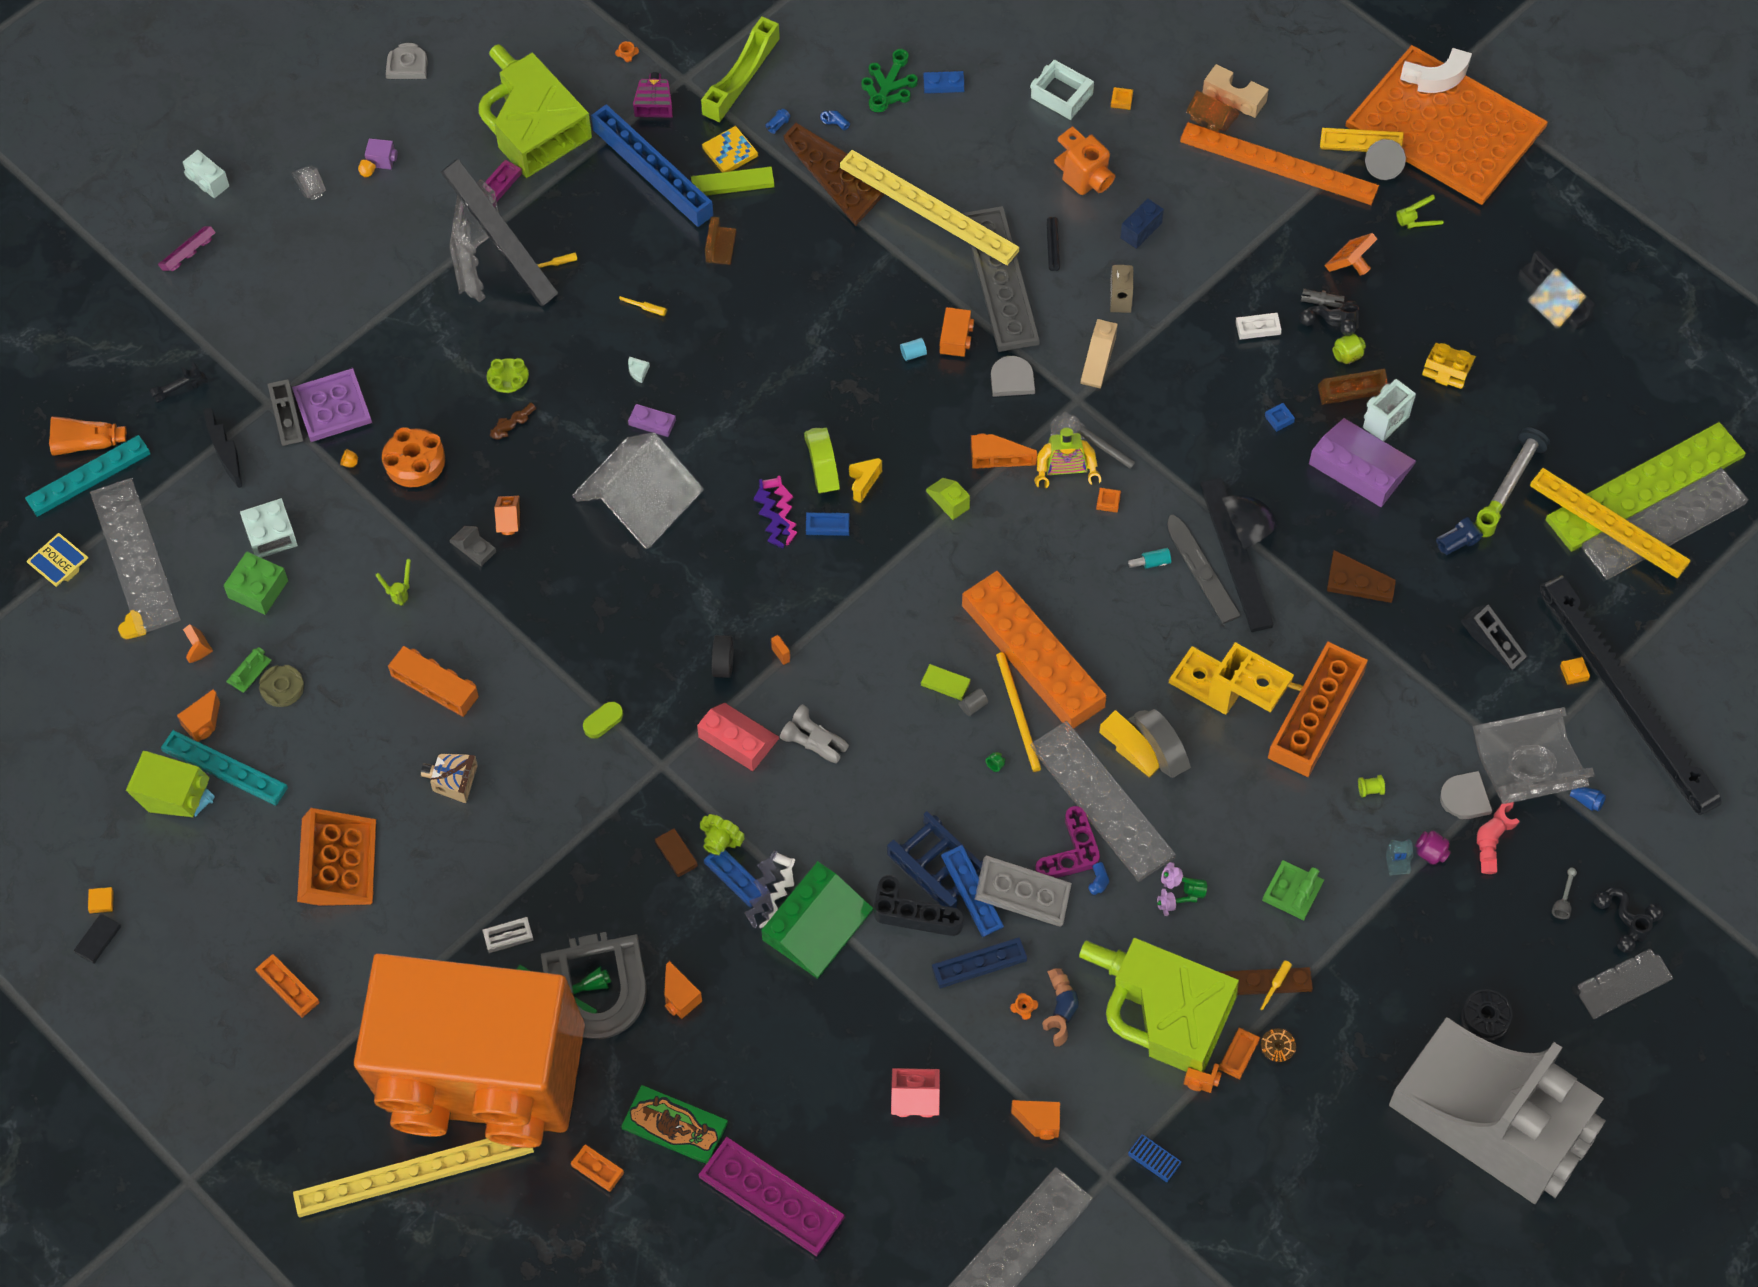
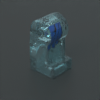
M1411 839L1403 842L1392 840L1386 852L1389 875L1410 874V862L1413 859Z

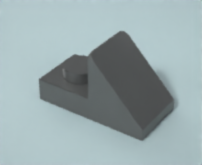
M464 526L450 539L451 544L480 566L496 553L495 547L479 536L477 527Z

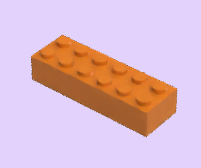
M1327 641L1271 744L1268 759L1309 778L1364 675L1368 660Z

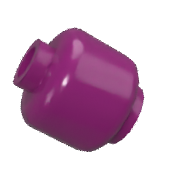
M1434 830L1428 833L1426 831L1423 832L1415 844L1418 856L1432 865L1439 861L1443 863L1451 852L1448 850L1449 841Z

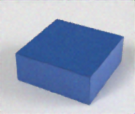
M1284 403L1265 412L1266 419L1276 432L1294 423L1295 420Z

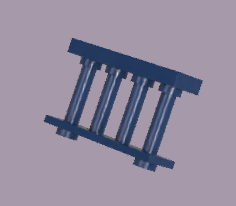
M926 811L923 815L925 826L904 844L899 845L895 840L891 841L887 845V855L939 905L957 909V896L960 895L957 886L951 890H946L941 885V881L950 874L946 865L935 875H930L925 870V866L947 847L952 850L962 844L942 826L943 824L937 816H932ZM933 832L941 841L920 859H914L910 856L909 851L928 834ZM965 848L978 876L980 877L983 861H979L970 851H968Z

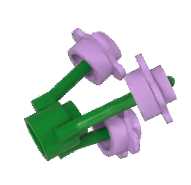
M1169 862L1161 872V882L1164 884V887L1169 889L1178 886L1181 881L1185 882L1184 893L1188 894V897L1175 898L1172 892L1167 893L1166 889H1162L1161 896L1157 898L1158 908L1163 910L1164 916H1168V911L1175 910L1176 903H1196L1198 898L1205 897L1207 882L1205 880L1184 877L1182 870L1174 867V863Z

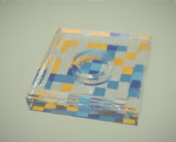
M1554 269L1528 301L1556 328H1559L1587 296L1558 269Z

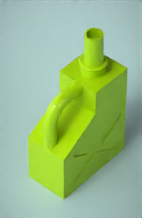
M497 44L492 47L489 55L502 69L499 72L501 84L482 97L479 103V115L483 122L497 136L499 149L514 165L520 167L522 174L528 178L592 138L589 113L533 52L521 60H515L502 45ZM504 97L506 102L496 118L490 111V108L494 102Z
M1133 938L1127 953L1121 951V949L1115 952L1086 940L1081 948L1079 958L1109 970V975L1116 976L1115 988L1106 1009L1107 1022L1114 1033L1126 1040L1148 1048L1149 1057L1187 1072L1188 1067L1204 1072L1237 998L1239 980L1136 938ZM1125 998L1142 1006L1145 1032L1127 1025L1121 1019L1120 1010Z

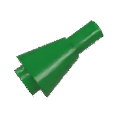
M599 967L582 979L581 982L572 985L574 994L584 990L591 991L609 988L608 983L611 982V978L607 969L602 970Z

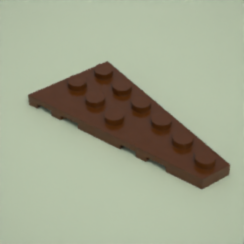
M795 123L784 135L785 143L855 226L885 195L841 169L840 162L847 156V153L801 125Z

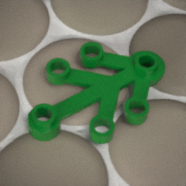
M897 49L893 52L892 60L894 64L886 79L881 72L880 64L874 62L869 65V74L875 77L881 88L880 92L877 93L873 87V80L869 77H865L861 81L862 89L867 91L870 96L869 108L873 112H884L889 104L897 101L902 103L910 101V91L907 89H901L899 93L887 96L893 90L905 86L914 88L918 84V78L914 74H909L906 78L895 81L901 67L908 63V52L906 50Z

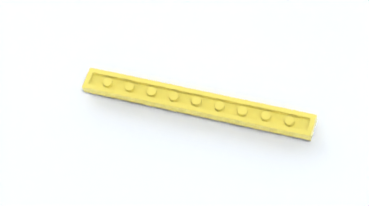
M851 150L840 162L841 169L1003 264L1008 265L1018 254L1019 247L854 150Z
M488 1139L476 1141L295 1191L293 1195L297 1214L299 1217L534 1153L533 1148L506 1146Z

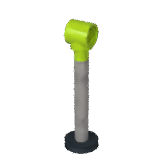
M1526 427L1518 435L1523 448L1489 506L1484 507L1477 515L1475 525L1483 533L1482 537H1489L1494 534L1497 523L1501 518L1500 511L1535 452L1544 453L1547 451V447L1550 446V440L1541 431ZM1482 521H1487L1490 524H1484Z

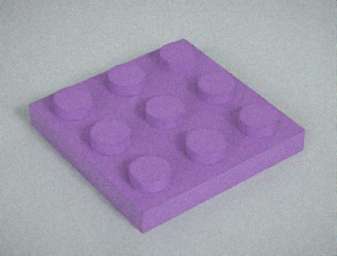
M353 368L292 387L311 442L372 423Z

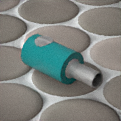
M1168 548L1142 553V558L1129 560L1128 564L1130 568L1144 565L1145 569L1163 566L1171 563V555Z

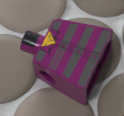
M652 72L649 75V79H641L639 81L633 102L635 117L673 118L668 80L661 79L660 73Z

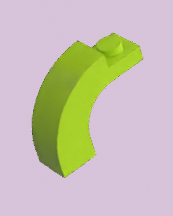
M812 428L804 432L818 493L839 490L837 468L827 428Z

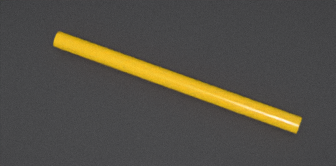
M1001 652L996 655L1032 770L1033 772H1038L1041 770L1038 756L1005 653Z

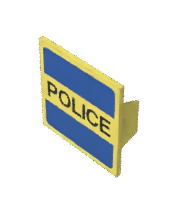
M58 533L26 562L57 587L64 580L68 582L79 572V567L88 557Z

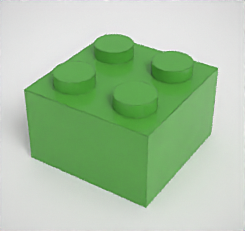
M246 551L223 586L229 599L266 615L287 584L288 578L283 567Z

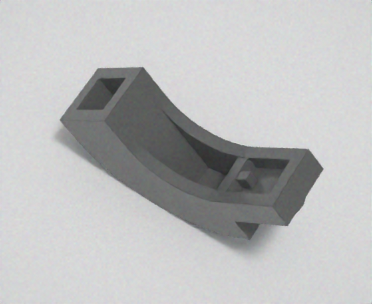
M1155 709L1149 712L1147 710L1138 711L1134 716L1127 719L1150 743L1162 772L1173 778L1191 768L1186 751L1178 735L1161 713Z

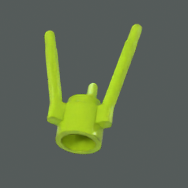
M1431 195L1410 207L1397 211L1399 224L1401 226L1407 225L1408 229L1420 226L1442 225L1444 223L1442 220L1414 222L1418 218L1416 209L1433 201L1435 196Z
M410 559L406 560L403 584L394 583L390 587L379 573L376 574L386 593L390 594L391 600L400 606L404 605L409 597L407 590L410 588Z

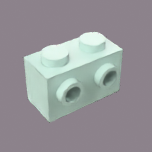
M199 150L183 161L184 173L187 178L194 181L214 199L229 187L225 171Z

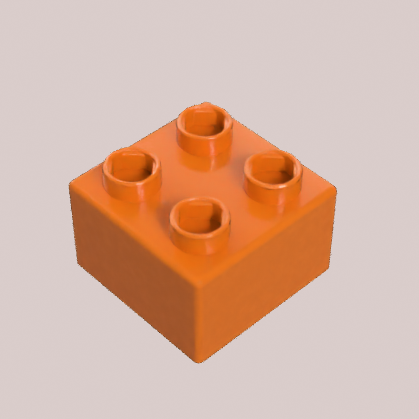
M375 954L354 1058V1067L375 1095L374 1103L387 1112H392L390 1125L396 1130L414 1135L435 1137L446 1134L449 1119L487 1124L485 1137L488 1140L506 1146L534 1148L542 1144L544 1131L561 1133L565 1132L569 1127L585 1023L567 979L563 975Z

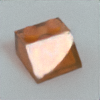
M1198 90L1186 113L1191 115V120L1199 124L1204 121L1208 123L1207 128L1219 132L1220 129L1226 131L1240 113L1233 107Z

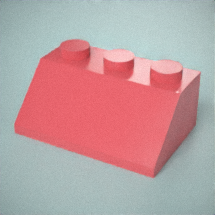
M726 703L711 708L697 725L700 739L751 771L755 770L779 739V736Z

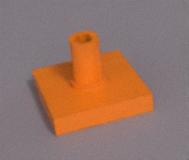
M1373 233L1349 240L1324 266L1331 272L1353 265L1360 276L1366 274L1371 267L1361 255L1377 238Z

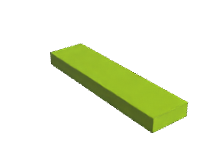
M772 167L691 176L692 183L706 196L774 187Z

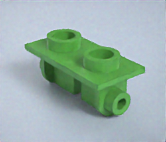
M260 647L253 649L226 682L244 693L272 660L263 655L265 652Z

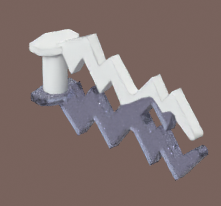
M775 850L772 851L768 859L757 865L764 877L753 882L759 889L761 897L750 900L749 902L754 908L745 912L753 928L757 927L753 915L764 911L761 905L766 903L770 911L762 914L767 920L760 924L759 928H763L778 910L774 901L787 895L784 888L794 886L792 867L795 859L779 854ZM773 861L786 866V869L780 870L785 880L773 884L777 890L776 893H770L765 885L776 881L771 870L777 869Z

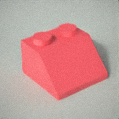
M892 1068L891 1114L900 1117L910 1115L932 1117L939 1115L940 1069Z

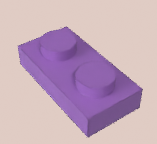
M636 404L628 423L629 426L669 437L676 421V416Z

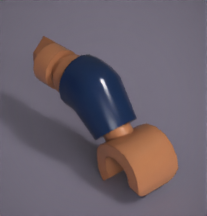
M1055 968L1047 972L1056 990L1057 997L1055 1000L1057 1004L1053 1016L1045 1019L1042 1025L1046 1031L1054 1027L1060 1029L1053 1036L1054 1046H1061L1067 1041L1068 1031L1066 1023H1069L1077 1011L1079 999L1077 992L1069 985L1068 976L1063 974L1062 969Z

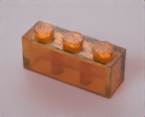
M1385 369L1326 378L1318 384L1321 403L1324 405L1377 396L1388 381Z

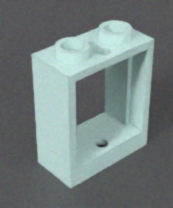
M1053 60L1050 65L1044 67L1039 78H1035L1031 83V98L1071 120L1093 95L1094 81ZM1054 78L1077 90L1067 102L1044 90Z

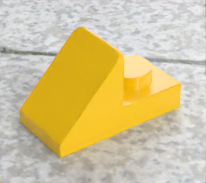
M877 458L849 466V476L856 479L852 485L853 500L860 503L863 501L882 472L881 459Z

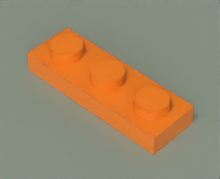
M274 954L255 969L301 1018L320 1003L319 999Z

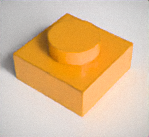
M1583 657L1561 662L1560 667L1567 685L1589 680L1590 675Z

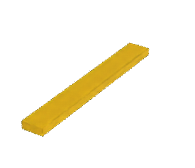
M1542 468L1531 481L1530 486L1675 578L1678 579L1689 565L1690 559L1548 470Z

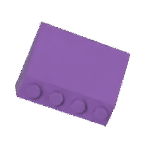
M1345 418L1321 438L1313 448L1309 461L1311 466L1380 507L1384 505L1416 463V460Z

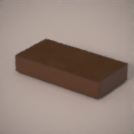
M675 828L655 839V843L677 877L698 867L696 860Z

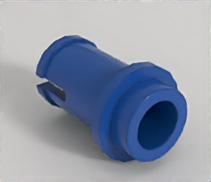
M785 109L777 110L776 115L765 124L766 128L770 126L768 131L775 134L784 123H788L790 118L789 112Z

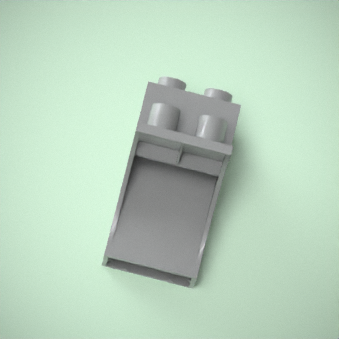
M1447 1017L1396 1087L1389 1103L1390 1107L1533 1204H1536L1544 1191L1555 1198L1557 1197L1577 1163L1583 1159L1606 1120L1595 1114L1604 1098L1578 1082L1576 1077L1555 1064L1562 1049L1555 1042L1549 1049L1540 1053L1517 1052L1490 1043Z

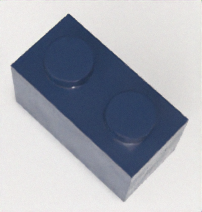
M1147 198L1122 223L1120 238L1137 249L1162 224L1164 209Z

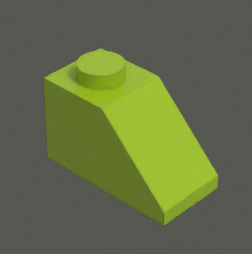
M942 478L926 489V492L952 520L970 509V495L957 481Z

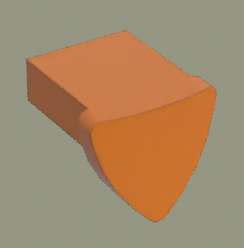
M190 624L183 629L193 645L186 656L189 663L196 662L213 652L201 630Z

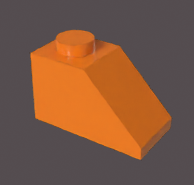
M498 497L494 507L496 533L502 532L503 535L515 534L520 527V497Z
M214 689L177 715L181 726L197 742L207 739L215 731L220 706L216 691Z
M669 961L666 964L665 1007L673 1016L677 1014L683 1019L702 1002V995Z
M1012 1100L1011 1113L1035 1137H1040L1043 1140L1059 1137L1060 1102Z

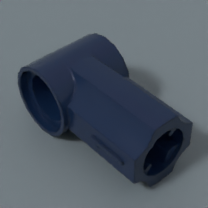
M1467 517L1461 520L1454 529L1439 536L1436 542L1439 550L1448 555L1464 545H1474L1482 538L1483 533L1471 518Z

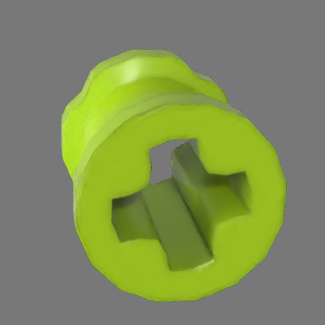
M1377 775V778L1370 779L1358 778V789L1361 798L1366 797L1368 794H1385V783L1382 775Z

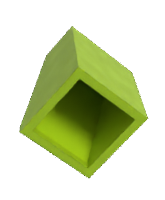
M143 751L126 791L150 813L193 817L208 785L209 777L198 766Z

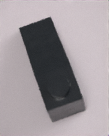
M1489 605L1475 607L1461 620L1471 636L1509 670H1513L1527 657Z

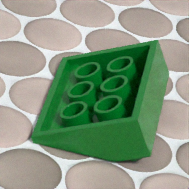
M817 861L762 928V940L818 979L870 915L873 908L836 873Z

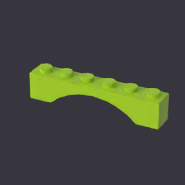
M761 16L751 30L747 43L733 68L720 82L712 85L701 99L702 115L719 123L779 41L778 23Z

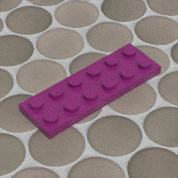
M728 1137L725 1138L699 1173L700 1179L815 1256L819 1255L845 1218L844 1214Z

